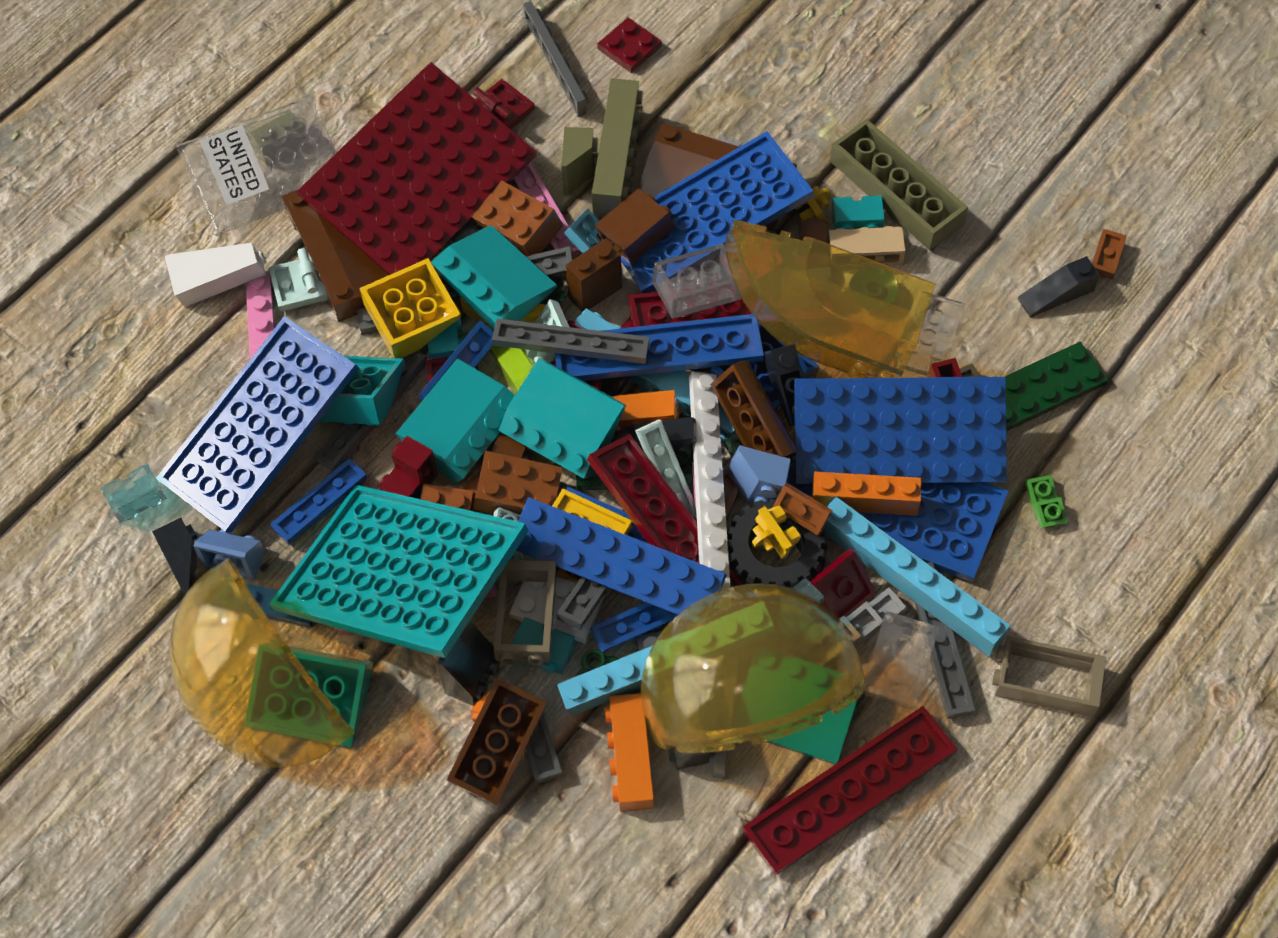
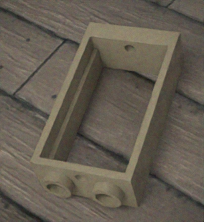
M509 560L501 572L494 640L496 661L504 664L528 662L531 665L551 663L557 581L556 561ZM508 581L547 582L543 645L503 644Z
M1007 636L1004 645H999L996 660L1001 661L1000 669H995L992 685L997 686L995 696L1081 715L1095 716L1100 706L1106 662L1105 656ZM1010 654L1089 671L1085 700L1006 683Z

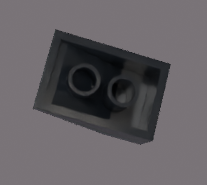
M469 621L446 658L439 657L437 661L445 694L474 706L477 700L481 699L488 688L486 683L491 675L494 676L500 666V661L495 660L494 646L471 621Z

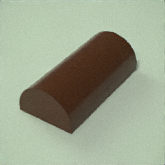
M749 360L733 364L710 384L744 447L788 459L798 453L795 444Z
M496 678L446 781L471 795L498 805L547 702Z

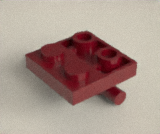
M502 78L485 92L479 87L473 90V95L477 97L476 100L510 129L535 110L534 102Z

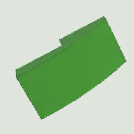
M1052 475L1028 479L1024 482L1030 503L1041 528L1068 523L1062 498L1057 496Z

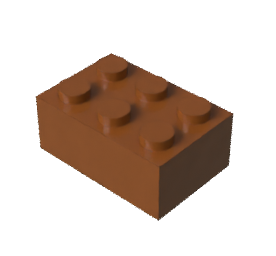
M502 180L472 216L480 230L492 225L511 244L528 256L541 253L563 226L562 221L552 207Z
M485 451L473 511L494 515V510L501 507L521 515L528 497L552 506L557 498L563 467Z

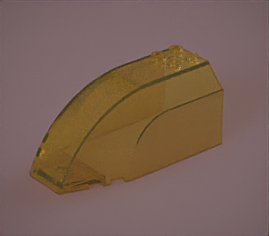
M734 220L725 239L730 272L744 303L757 321L773 337L785 346L795 344L798 354L817 363L845 372L850 378H900L903 375L917 345L936 283L811 237L805 236L804 241L790 238V232L781 231L777 235L766 232L767 227Z

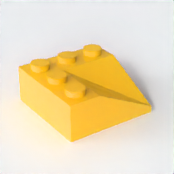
M425 259L360 288L363 304L393 358H403L418 351L461 318L460 312L429 259Z

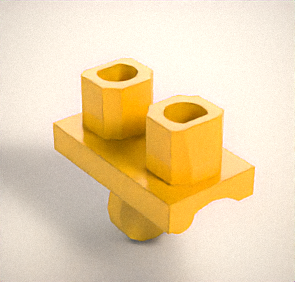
M818 186L812 188L815 197L795 208V210L808 204L809 208L799 214L801 219H825L826 224L828 221L819 206L822 205L823 208L829 207L830 203L828 200L831 197V192L827 188L819 189Z
M764 506L758 510L759 515L755 518L758 525L753 528V531L757 537L752 543L755 547L763 545L767 552L775 548L782 559L799 542L801 535L793 526L784 532L781 530L779 524L786 521L787 518L781 506H776L769 510Z

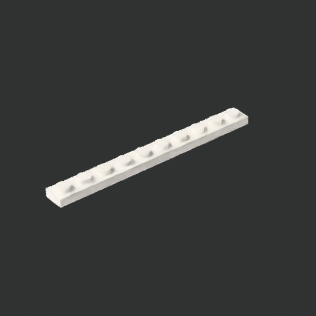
M692 371L689 376L691 417L696 419L697 441L693 442L699 563L727 575L714 608L728 609L731 606L719 406L718 398L710 385L717 379V376Z

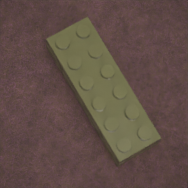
M615 78L610 80L592 189L593 214L599 221L631 195L632 182L630 180L631 177H634L635 162L633 161L637 157L638 143L636 141L640 138L641 125L639 122L643 119V106H639L643 102V91H639V81Z
M865 119L832 143L830 162L868 196L881 195L883 209L928 250L934 248L964 225L968 206L868 119Z

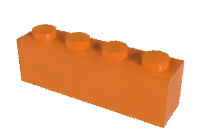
M675 390L611 396L626 404L615 433L636 423L654 422L658 419L661 421L679 419V404Z
M814 472L812 498L827 507L837 497L860 513L917 516L921 503V478Z
M643 694L609 696L610 706L604 707L606 723L612 724V732H607L608 749H614L615 756L614 759H609L611 776L616 775L617 785L612 786L613 803L619 802L620 812L654 809Z

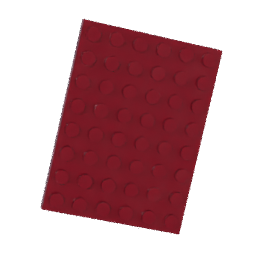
M430 62L296 192L303 201L385 273L391 275L425 259H429L431 262L473 220V214L501 180L509 184L537 156V152L435 64Z

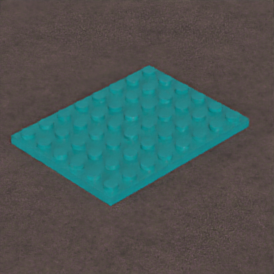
M355 485L269 604L274 611L446 658L529 530L525 523Z

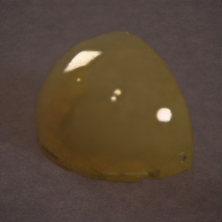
M227 558L208 570L193 584L176 612L171 629L169 656L173 680L180 699L197 726L222 749L239 759L267 767H291L314 761L355 734V731L341 717L329 698L323 694L317 683L304 666L301 665L249 591L245 579L241 575L243 574L242 571L230 558Z
M747 584L723 589L698 600L683 610L668 624L657 638L646 660L641 682V701L651 739L660 748L667 750L676 746L677 752L684 753L717 752L734 749V743L741 744L744 741L751 740L753 745L772 741L823 722L822 715L833 711V714H837L855 702L865 689L863 682H866L859 652L850 633L830 609L811 596L789 587L774 584Z

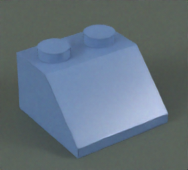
M739 445L727 468V473L747 502L754 504V502L763 500V503H767L770 498H778L783 486L786 484L790 459Z
M209 530L197 539L193 545L204 569L255 580L265 554L263 546L257 538L253 536L240 537L231 532L227 533L224 530Z

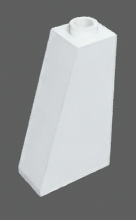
M252 243L165 256L174 295L184 307L266 275L264 265L267 264L263 252L261 250L257 251Z

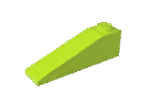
M492 345L489 351L512 393L516 395L535 364L534 358H529L525 349Z

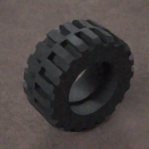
M770 498L767 503H763V500L754 502L753 508L746 506L741 510V516L736 515L733 518L731 527L727 530L729 566L755 601L759 602L760 599H764L766 604L774 605V601H781L783 605L790 603V599L793 597L798 601L804 597L805 591L810 593L813 590L810 580L825 568L828 543L827 538L824 537V529L821 534L816 535L787 517L786 521L779 524V527L783 532L792 526L796 528L801 538L795 546L799 549L801 556L794 563L784 567H772L758 561L750 551L753 545L752 541L757 537L753 528L758 525L755 521V518L759 515L758 510L764 506L768 510L773 508L777 498Z

